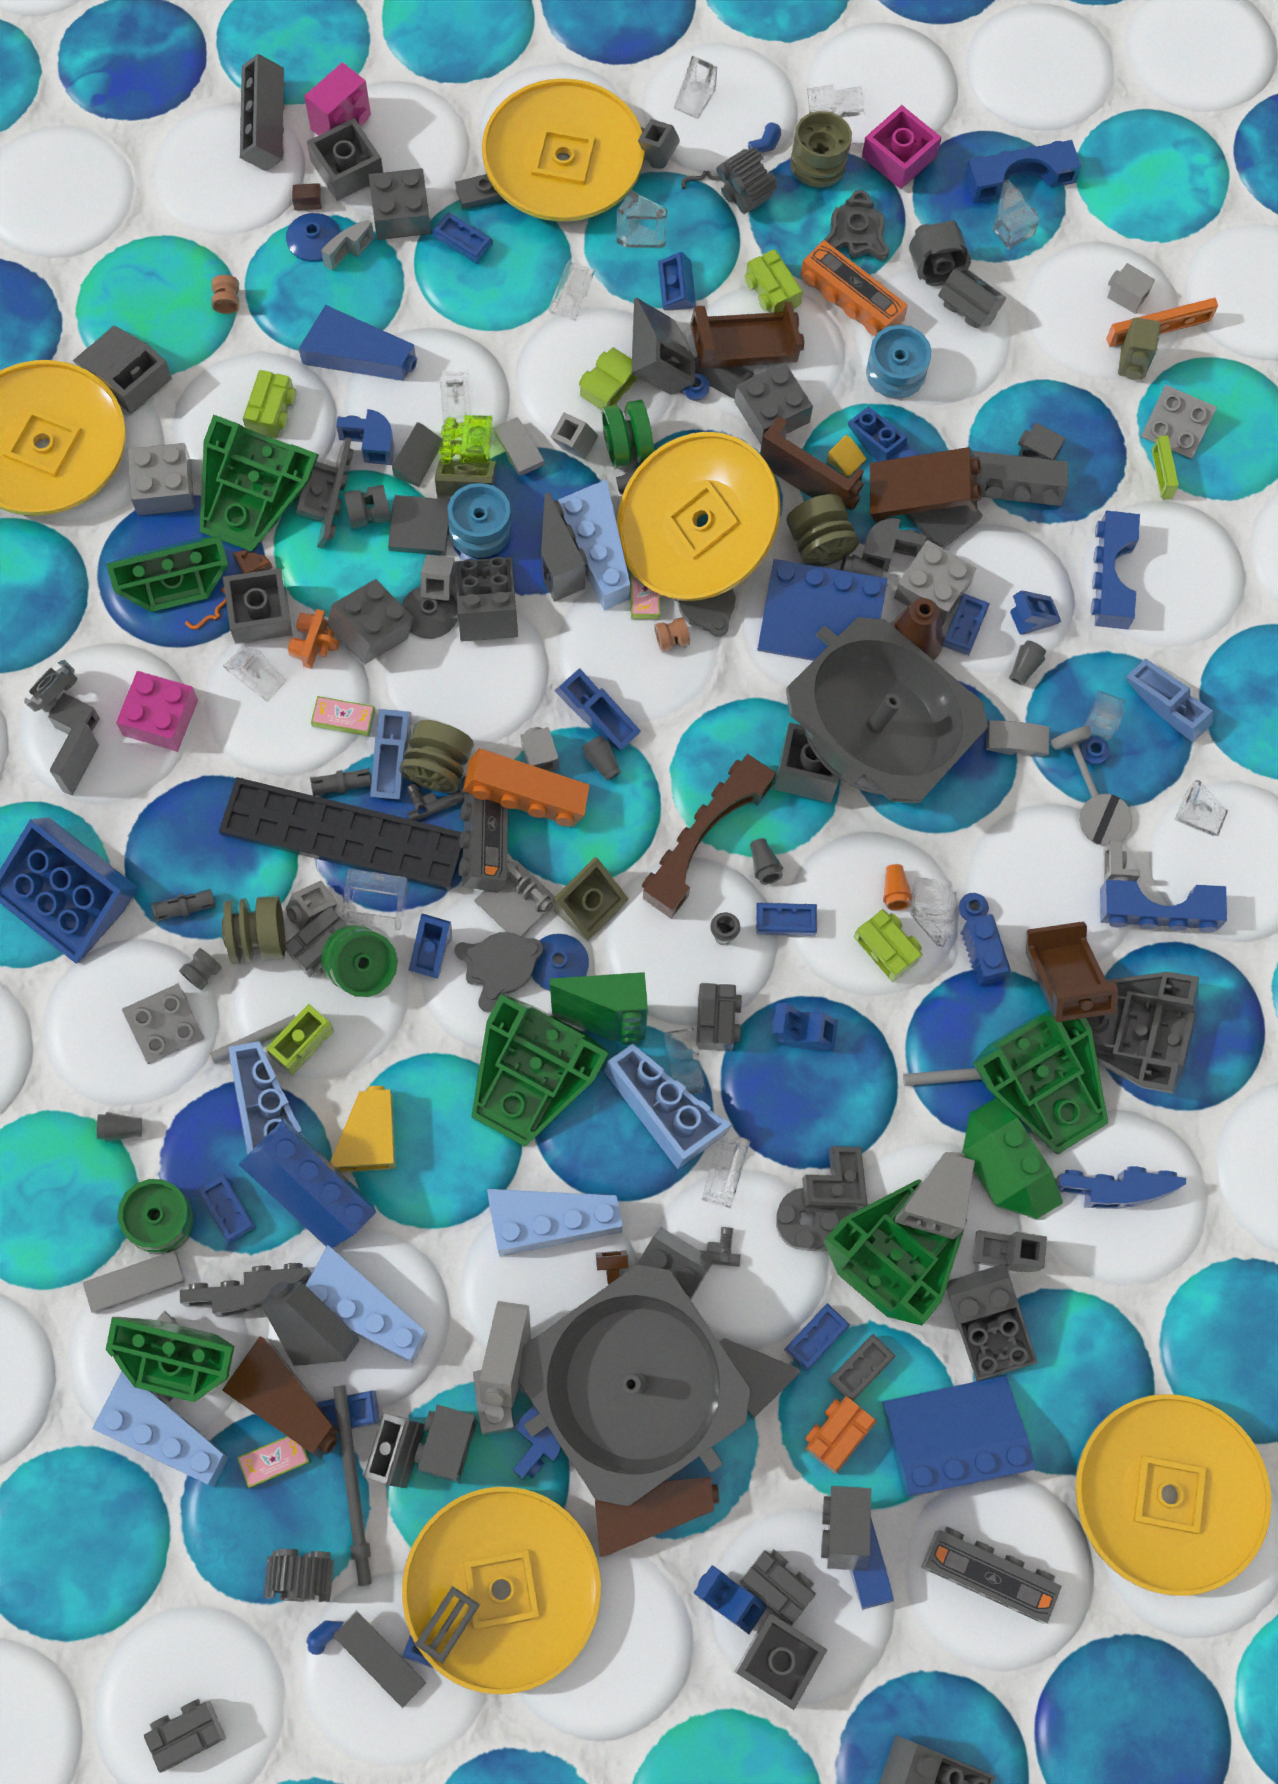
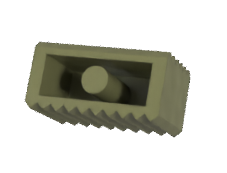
M1137 317L1132 319L1121 346L1118 369L1120 376H1125L1132 380L1145 378L1158 349L1159 327L1161 325L1159 321Z

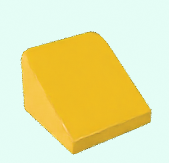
M846 434L829 451L827 462L846 478H849L867 458L855 442Z

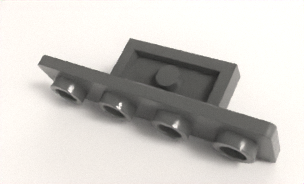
M348 437L345 438L340 447L336 467L316 461L310 480L299 495L295 514L322 522L317 543L318 548H323L327 540L332 541L336 530V525L332 524L333 516H338L342 504V500L338 499L339 491L344 490L348 479V474L344 473L345 465H350L354 450L350 449L352 439Z

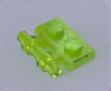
M464 415L463 423H456V419L453 417L446 418L445 424H443L441 429L443 441L439 446L441 462L450 464L452 457L460 455L461 463H489L493 427L492 416ZM457 437H462V440H455V439H456Z

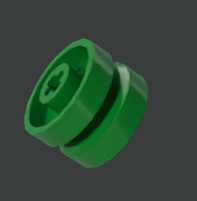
M642 399L627 402L624 408V415L617 404L602 407L604 440L613 468L628 467L631 463V451L634 459L641 464L654 452L651 426Z
M348 925L339 928L329 936L322 949L321 963L324 974L334 985L355 997H370L381 993L391 984L397 971L398 959L394 946L386 937L363 925Z
M147 1179L136 1183L124 1194L119 1204L117 1219L121 1232L137 1248L149 1254H165L177 1250L189 1239L194 1229L195 1214L191 1202L174 1184L163 1179ZM158 1213L160 1215L159 1218L154 1220L153 1216Z

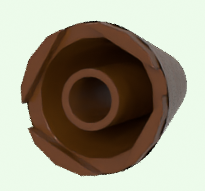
M919 598L892 621L891 625L931 659L935 660L942 651L944 634L939 609L934 601L928 598Z

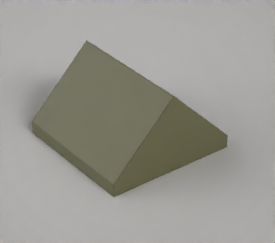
M440 458L435 473L437 499L450 500L458 489L468 484L485 483L495 486L496 461Z
M594 857L553 899L554 912L588 941L628 900V897L600 860Z

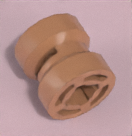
M231 275L215 276L211 281V289L214 293L211 298L212 309L223 314H231L238 311L240 307L239 297L237 296L239 280Z
M683 617L674 619L669 624L664 622L654 624L656 639L661 652L671 650L675 645L680 647L690 645L689 631Z

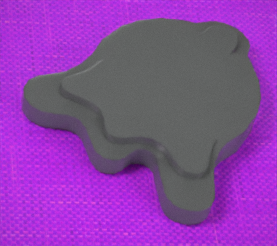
M857 190L846 200L844 205L839 208L836 207L833 211L830 223L831 232L824 240L837 250L847 247L852 258L870 254L877 260H885L888 258L889 248L882 237L884 232L883 213H879L874 208V203L870 200L869 194L866 191Z
M733 588L723 594L704 600H675L681 615L690 625L693 623L702 626L703 630L709 631L715 637H722L728 632L729 620L735 607Z
M499 932L479 943L461 942L455 946V955L467 964L466 981L471 985L483 984L478 1001L482 1011L492 1012L500 994L505 995L517 991L529 982L534 966H536L537 960L543 954V945L539 940L535 938L527 939L515 933Z

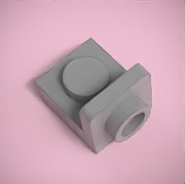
M1110 840L1103 849L1104 882L1106 880L1137 881L1140 877V870L1125 869L1127 853L1122 851V841Z
M319 881L292 893L285 909L289 920L296 924L299 930H302L329 906L335 910L338 902L324 883Z

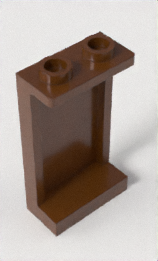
M785 302L782 312L707 316L705 305L694 306L690 326L700 368L780 364L784 362L796 363L800 351L804 350V336L799 333V316L797 312H794L792 302Z
M778 416L763 435L760 455L768 463L772 472L811 498L827 494L838 495L842 498L846 510L853 511L861 499V496L858 494L864 486L862 482L864 471L858 468L854 475L848 479L785 439L788 421Z
M970 447L870 463L871 517L877 524L882 520L889 519L891 516L967 505L971 511H977V501L981 500L982 497L980 484L977 483V475L981 474L979 457H975Z
M1084 921L1027 930L1026 955L1056 1022L1117 1013L1118 988L1115 981L1107 983L1087 941V925Z

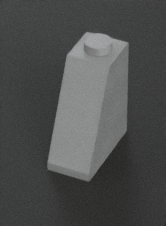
M945 1152L934 1163L898 1212L895 1222L955 1239L965 1229L975 1160L965 1158L963 1154L958 1152Z
M498 1301L496 1304L479 1378L481 1403L513 1407L520 1386L518 1378L523 1346L531 1341L529 1305Z

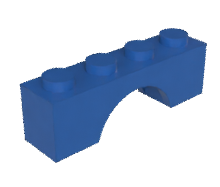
M1072 140L1054 141L1047 145L1029 146L1025 149L1011 152L1003 151L991 156H977L968 160L965 179L972 201L976 203L999 198L1003 184L1016 175L1027 174L1042 179L1050 188L1076 183L1081 164Z
M1106 510L1102 520H1098L1096 523L1095 538H1099V546L1095 547L1093 562L1098 564L1097 572H1094L1092 579V589H1096V598L1092 599L1090 610L1091 615H1095L1094 626L1129 630L1135 619L1136 591L1128 588L1120 581L1115 571V560L1120 556L1133 552L1139 540L1140 514Z
M1106 880L1100 888V923H1109L1111 927L1121 928L1126 927L1128 924L1139 925L1142 929H1155L1158 926H1169V929L1173 931L1199 928V931L1209 933L1217 931L1227 921L1226 886L1195 885L1184 902L1173 906L1159 905L1149 900L1141 892L1136 881Z

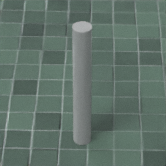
M295 1014L210 1052L214 1064L229 1058L228 1047L257 1041L262 1043L279 1035L295 1018Z
M976 1068L903 1074L904 1086L982 1080Z

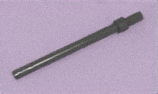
M346 1385L333 1387L353 1540L350 1551L351 1559L355 1560L358 1586L371 1584L368 1557H371L370 1543H366L347 1390Z

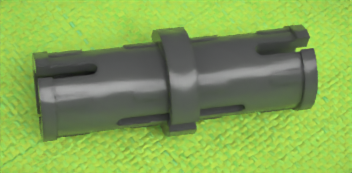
M369 768L344 773L342 770H338L336 774L310 777L313 796L338 791L340 794H344L346 790L371 787Z
M211 889L188 895L182 893L170 900L151 903L156 922L182 915L185 918L189 917L190 913L216 908Z

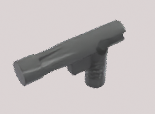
M412 784L406 788L415 807V810L407 814L409 819L419 821L464 802V793L461 790L437 800L434 793L422 796L417 784ZM424 808L427 812L419 814V809Z
M721 1227V1242H708L707 1251H699L715 1260L713 1263L715 1265L739 1267L741 1254H732L730 1249L732 1248L733 1228ZM723 1252L727 1253L730 1259L729 1262L719 1260Z

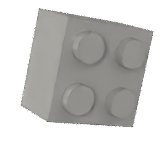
M185 443L128 449L131 501L138 516L195 510L191 458Z
M927 540L899 581L894 599L906 606H909L919 598H928L934 601L938 606L943 627L961 600L963 593L967 591L972 583L977 568Z

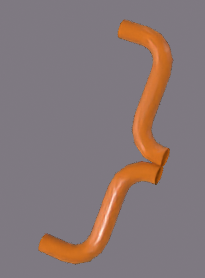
M226 598L215 608V615L206 616L197 625H192L188 621L185 622V625L190 629L196 630L202 627L209 619L216 621L221 617L219 610L226 604Z

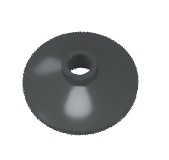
M421 586L412 590L402 603V606L414 618L410 632L425 639L438 638L447 634L458 620L455 597L451 594L449 600L420 597ZM426 605H434L432 610L424 609Z

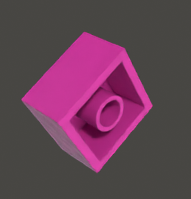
M343 62L304 95L310 129L318 136L353 118L356 119L359 125H362L371 115L366 80Z
M901 105L865 137L862 157L897 187L902 189L937 158L942 137Z
M136 671L116 724L125 737L178 752L198 698L192 686Z

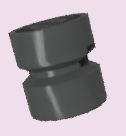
M383 485L369 487L366 493L360 490L344 492L352 529L368 526L369 521H373L375 524L391 521ZM367 504H369V505H373V504H374L375 507H372V508H370V509H367V508H366V505H367Z

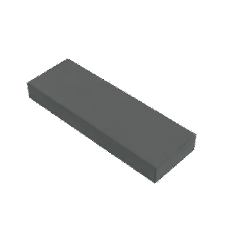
M357 1610L332 1634L402 1708L426 1684V1681Z

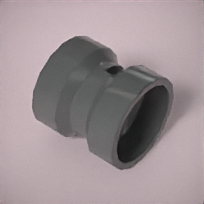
M199 948L193 954V960L188 964H184L178 971L196 988L202 990L208 984V978L211 975H216L222 967L207 952Z

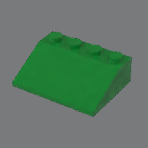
M645 972L549 979L553 1017L614 1042L621 1041L622 1045L639 1044L640 1040H645L648 1012Z

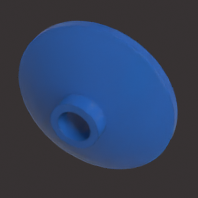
M321 213L304 214L296 218L289 225L286 232L287 246L291 253L301 260L308 262L322 261L321 249L340 233V229L337 223L327 215Z
M551 934L539 940L543 945V954L537 960L531 976L540 987L550 991L549 979L587 975L589 968L588 954L585 947L576 938L567 934ZM560 955L564 958V962L562 964H555L553 958Z

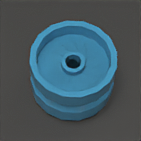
M900 324L888 326L877 333L872 340L866 368L868 382L876 392L885 397L900 399L909 397L919 391L925 382L932 353L930 343L923 333L911 326Z
M485 483L468 484L458 489L450 498L447 507L450 540L455 548L463 554L475 558L490 557L501 552L508 544L511 535L510 503L505 494L495 486Z

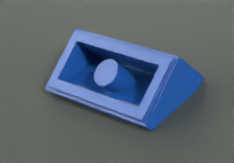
M683 252L659 260L663 309L694 308L696 306L691 260Z

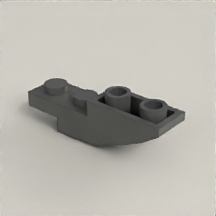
M302 1263L284 1264V1269L271 1270L269 1265L253 1266L252 1272H243L244 1285H240V1281L236 1280L220 1282V1287L208 1288V1283L189 1284V1289L180 1290V1303L185 1307L212 1305V1313L217 1317L249 1312L262 1307L261 1304L269 1295L271 1288L281 1282H302L305 1284L311 1276V1271L308 1267L303 1268Z

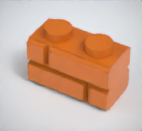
M847 1396L841 1402L835 1398L824 1413L829 1417L822 1427L815 1424L804 1438L809 1442L805 1450L834 1474L840 1470L876 1423V1420L871 1415L861 1409L860 1406Z

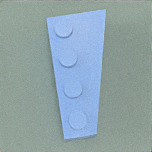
M607 479L558 499L564 513L562 519L565 525H571L576 537L574 543L577 549H583L587 557L588 564L585 565L588 573L587 579L603 610L629 600L630 581Z
M260 1041L228 1047L247 1155L283 1119L303 1136L302 1130L292 1113L288 1100L276 1079V1075Z
M632 1044L608 1060L604 1073L675 1167L679 1169L725 1136L732 1124L724 1118L721 1119L710 1110V1106L702 1100L699 1101L686 1090L683 1084L678 1080H673L663 1071L662 1067Z
M487 1189L499 1256L622 1233L623 1226L616 1195Z
M327 1245L306 1286L357 1336L413 1364L428 1336L425 1330Z
M123 1372L118 1377L92 1428L213 1487L229 1458L226 1453L172 1409L157 1394L135 1388Z

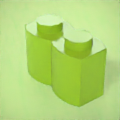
M612 347L607 353L605 351L602 352L596 361V367L582 375L579 381L580 396L600 410H602V407L616 405L623 394L638 379L636 375L631 373L632 359L615 347Z

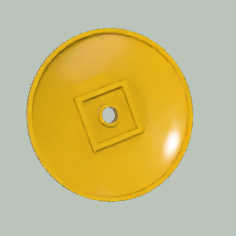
M568 78L538 81L512 93L500 103L490 116L482 139L483 165L494 189L516 209L533 217L550 221L587 219L617 205L636 184L644 161V150H642L638 143L642 130L636 116L626 103L599 85ZM562 153L568 154L570 156V158L565 161H561L556 157Z
M34 360L2 369L0 371V509L20 515H49L74 508L96 495L116 472L122 460L126 444L125 419L112 391L102 380L88 370L67 362ZM39 440H50V443L47 447H36V444Z
M699 432L681 436L664 444L649 455L636 469L621 497L617 514V528L627 567L647 588L670 599L681 601L704 600L731 590L754 572L767 555L773 543L780 518L778 485L771 468L764 458L749 444L734 436L717 432ZM703 514H708L707 523L702 527H697V519Z
M1159 1394L1136 1399L1121 1406L1109 1414L1088 1438L1082 1450L1076 1472V1505L1083 1530L1089 1542L1101 1559L1115 1573L1135 1586L1147 1591L1172 1596H1189L1217 1589L1236 1578L1247 1568L1257 1555L1266 1537L1271 1516L1272 1498L1269 1477L1264 1461L1251 1438L1237 1422L1220 1409L1199 1399L1182 1395ZM1166 1485L1174 1487L1177 1491L1178 1497L1174 1504H1168L1162 1498L1161 1492Z
M492 1487L473 1491L460 1496L440 1509L427 1522L414 1541L406 1561L402 1580L403 1611L409 1632L415 1643L452 1586L480 1604L443 1664L420 1648L418 1649L431 1666L447 1679L464 1688L488 1694H511L530 1690L548 1682L565 1670L579 1655L588 1641L597 1619L601 1598V1581L597 1558L587 1535L578 1522L551 1499L536 1492L515 1487ZM505 1580L509 1583L511 1592L506 1599L499 1600L493 1596L491 1588L495 1581ZM456 1596L452 1598L424 1643L429 1647L460 1600ZM464 1604L435 1651L440 1654L442 1653L470 1609L469 1605Z

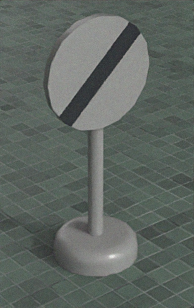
M1083 726L1051 740V744L1057 751L1072 748L1092 797L1086 801L1081 809L1079 817L1081 830L1086 838L1094 844L1106 846L1110 840L1122 841L1126 838L1131 830L1132 816L1126 803L1119 797L1110 794H1098L1078 744L1086 741L1091 736L1090 727Z

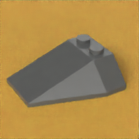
M1162 972L1106 980L1107 983L1115 981L1118 988L1117 1013L1086 1018L1092 1029L1098 1064L1142 1088L1173 1094L1184 1074L1197 1015L1199 977Z

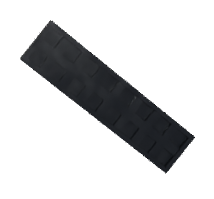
M236 777L219 829V833L222 836L449 892L463 849L460 848L459 844L462 833L459 831Z

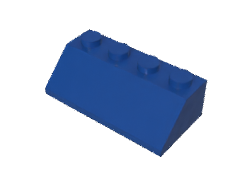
M285 1119L239 1163L240 1167L326 1247L329 1245L333 1248L353 1236L376 1213L374 1204Z

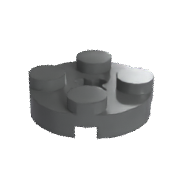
M66 660L58 662L61 666L58 670L48 669L30 689L29 693L33 697L31 700L25 698L24 703L34 712L41 709L45 713L50 711L58 702L56 697L62 690L67 691L76 683L78 678L74 675L75 669Z
M803 1188L795 1189L788 1193L780 1202L776 1213V1229L779 1236L788 1246L800 1250L815 1251L824 1247V1240L839 1223L837 1209L805 1208ZM805 1211L807 1214L812 1213L814 1215L812 1220L814 1225L812 1227H809L807 1224L800 1225L801 1212Z

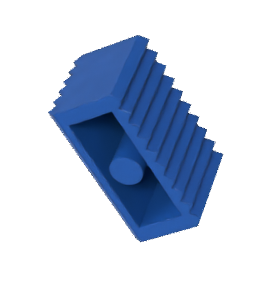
M993 914L967 920L960 934L963 935L962 940L965 941L964 945L967 947L965 951L969 952L967 956L971 958L969 962L972 963L971 968L974 969L973 974L976 975L974 979L978 980L976 984L982 986L1005 980L1011 969Z

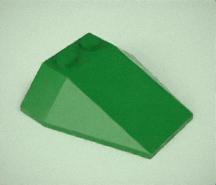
M213 414L203 441L200 532L212 537L221 536L222 541L254 552L309 482L319 454L273 439Z
M500 994L486 1022L471 1117L525 1147L596 1079L609 1051L587 1034L541 1009Z
M1051 1010L1041 1013L989 1044L973 1062L987 1090L1056 1154L1063 1152L1108 1124L1092 1029L1086 1018L1056 1022Z
M918 1179L843 1218L826 1237L824 1244L837 1274L886 1317L922 1326L942 1302L964 1230L955 1239H951L895 1222L896 1215L920 1184L921 1180Z

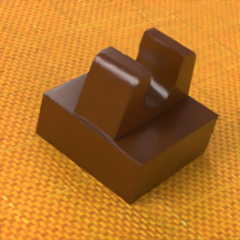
M627 1250L595 1253L597 1271L606 1270L607 1284H611L620 1277L619 1269L629 1268Z

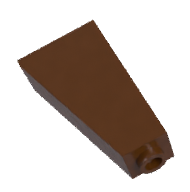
M260 1336L222 1391L313 1455L322 1459L324 1454L327 1455L334 1449L338 1441V1428L277 1349Z
M711 1477L664 1481L629 1507L595 1500L600 1557L611 1555L713 1512L714 1504H719L718 1485L711 1484Z

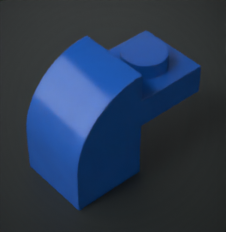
M367 409L366 419L354 415L347 417L338 416L336 428L339 440L344 441L348 437L352 439L351 441L362 442L364 463L392 465L394 440L391 425L384 415L375 410Z
M776 1003L775 1014L772 1018V1033L777 1036V1042L785 1046L806 1050H834L838 1021L824 1012H800L787 1003Z
M534 1404L514 1427L518 1433L533 1445L513 1469V1472L522 1480L528 1475L533 1478L545 1464L541 1460L544 1455L555 1463L561 1451V1446L549 1427L534 1437H531L524 1424L539 1414Z
M713 1565L700 1578L698 1587L694 1591V1594L701 1601L748 1635H750L767 1608L757 1597L735 1583Z

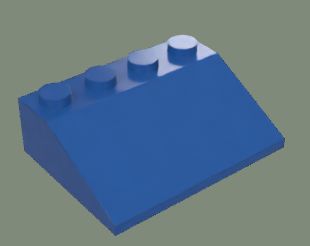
M774 559L757 651L814 661L828 647L815 636L824 625L839 636L857 617L881 619L887 578Z
M49 817L29 820L0 869V904L76 964L86 956L125 911L139 888Z
M1006 1375L882 1401L904 1498L1036 1469L1028 1436Z

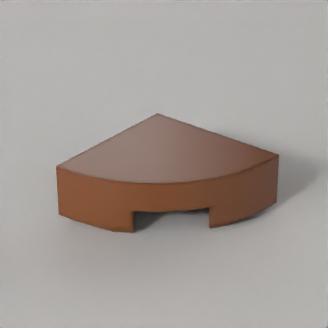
M247 550L233 553L243 574L273 568L268 558L262 554L248 552Z

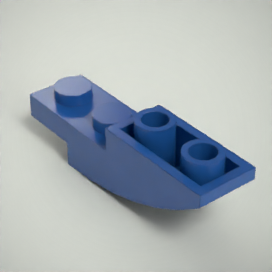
M869 406L848 422V426L877 462L920 455L907 444V437Z
M1129 1166L1127 1170L1124 1169L1118 1174L1117 1181L1114 1180L1112 1175L1097 1174L1093 1178L1083 1176L1084 1173L1077 1170H1065V1173H1061L1055 1179L1059 1192L1085 1195L1084 1207L1097 1209L1126 1208L1150 1203L1166 1197L1186 1185V1178L1177 1177V1173L1174 1171L1162 1170L1158 1171V1174L1147 1173L1146 1168Z

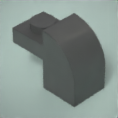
M650 119L646 128L641 127L642 134L638 139V143L642 150H644V160L649 161L652 168L661 169L669 162L680 143V139L673 125Z
M890 518L882 520L869 531L862 559L888 572L893 552L916 557L925 543L926 535L919 534L915 530L898 529L901 519Z
M979 1230L975 1236L973 1263L994 1267L1005 1263L1008 1271L1015 1272L1039 1271L1045 1266L1047 1236L1022 1232L1005 1235Z

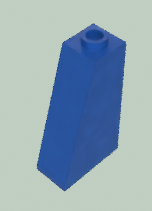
M327 305L324 306L299 347L301 361L305 365L404 381L408 372L412 373L418 360L414 344Z

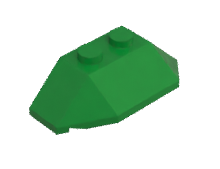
M221 536L193 539L135 553L106 563L114 593L123 596L150 612L207 599L227 568L228 561Z
M997 1098L969 1113L962 1154L965 1158L975 1160L973 1172L996 1207L1036 1220L1063 1204L1052 1170L1016 1115Z
M112 1317L105 1350L115 1359L121 1371L135 1388L196 1402L228 1379L235 1346L217 1334L160 1320Z

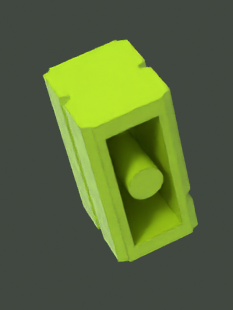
M775 249L747 263V270L744 276L745 282L750 290L755 289L759 295L758 301L764 311L768 310L770 313L782 312L785 302H792L793 309L802 304L803 291Z
M265 370L258 371L242 418L245 428L272 438H278L280 430L286 429L289 418L286 412L289 405H294L297 394L296 389L293 388L292 379L289 376L278 373L274 374Z
M882 909L856 930L854 938L891 982H894L920 961L923 955L920 952L922 947L915 937H907L901 930L902 923L895 914L890 913L888 915Z
M308 1003L266 1050L274 1061L293 1076L322 1045V1040L326 1041L334 1029L332 1024Z

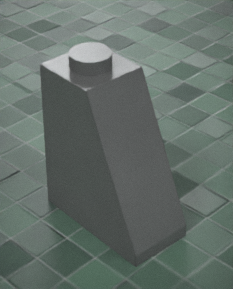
M281 1282L271 1288L269 1295L261 1304L293 1366L346 1361L359 1342L358 1336L302 1282Z
M723 1338L720 1341V1344L751 1388L747 1414L752 1420L800 1373L796 1367L731 1340Z

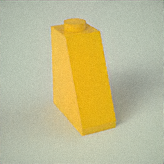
M384 1086L367 1087V1091H360L330 1161L341 1173L396 1169L393 1095L390 1089L385 1090Z

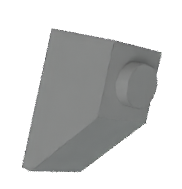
M481 1370L473 1371L482 1435L487 1436L514 1431L511 1407L481 1403L479 1386Z

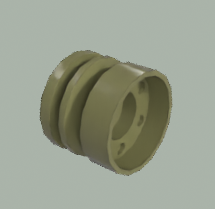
M817 111L807 114L797 124L790 167L793 175L800 182L811 187L823 188L841 180L846 170L852 141V131L849 124L841 116L832 112Z
M827 494L814 497L796 506L786 518L787 525L793 539L798 541L796 546L803 564L819 567L828 566L839 562L845 555L849 556L858 547V537L854 532L852 523L847 521L849 518L840 496Z
M419 720L415 723L409 740L413 748L405 751V759L401 762L399 771L406 779L421 787L436 792L454 793L459 789L460 778L464 775V769L461 765L468 763L474 747V741L469 735L451 725L432 720Z
M278 895L258 897L255 911H251L246 898L240 900L239 913L234 899L224 902L222 935L229 960L232 964L241 962L242 949L245 960L252 962L255 948L258 947L264 961L284 959L286 952L283 946L286 943L282 905Z

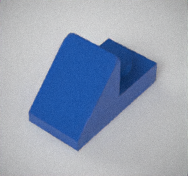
M1023 590L1013 595L1016 606L1011 609L1010 613L1019 634H1027L1062 622L1051 596Z
M421 914L409 971L433 978L439 977L446 947L452 940L451 921Z

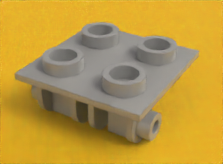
M1165 384L1141 437L1155 443L1158 436L1168 435L1171 450L1192 459L1217 407Z
M516 860L513 864L507 862V882L497 892L484 890L474 902L506 932L523 936L554 906L553 899L555 896Z
M179 983L122 1008V1012L147 1064L204 1039Z

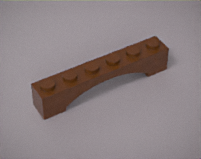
M749 754L742 761L737 759L728 772L731 775L725 783H718L711 794L713 799L708 806L703 804L694 816L695 823L691 828L685 827L677 838L679 844L673 851L670 849L666 851L659 862L661 865L660 869L656 874L651 872L642 884L644 888L643 900L671 919L689 897L690 887L685 884L686 874L691 859L703 838L720 820L734 810L750 803L758 806L774 785L776 773Z

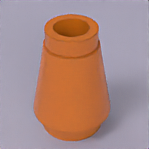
M892 864L886 867L883 902L889 910H905L910 907V901L913 899L903 866Z

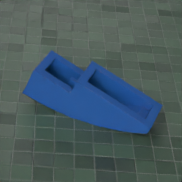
M580 668L554 690L584 722L600 736L602 735L605 740H609V743L618 751H621L641 732L603 688L598 689Z
M872 1519L870 1527V1558L867 1571L849 1570L862 1610L894 1602Z

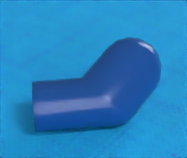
M773 122L768 123L764 128L765 131L762 138L749 141L748 149L754 147L760 153L775 149L781 137L780 126Z
M325 1620L312 1630L306 1639L309 1653L313 1655L322 1654L326 1644L334 1638L332 1634L344 1622Z

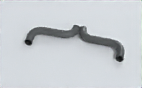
M703 171L701 176H686L683 178L682 189L686 188L687 180H702L706 175L711 180H721V178L711 175L710 171Z

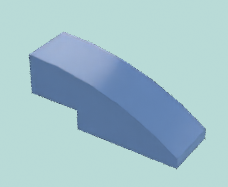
M1144 659L1126 676L1127 682L1144 701L1166 722L1192 742L1213 724V710L1192 697L1189 687L1149 660Z
M379 709L370 797L401 798L404 776L400 773L399 767L405 759L404 753L408 749L411 712Z

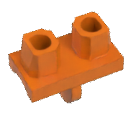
M316 609L314 615L308 613L299 614L296 628L297 631L307 633L306 640L292 637L287 648L289 655L302 660L303 666L312 669L317 653L319 656L326 657L328 650L336 651L340 644L338 640L333 638L334 632L330 628L326 629L328 621L324 619L325 611Z

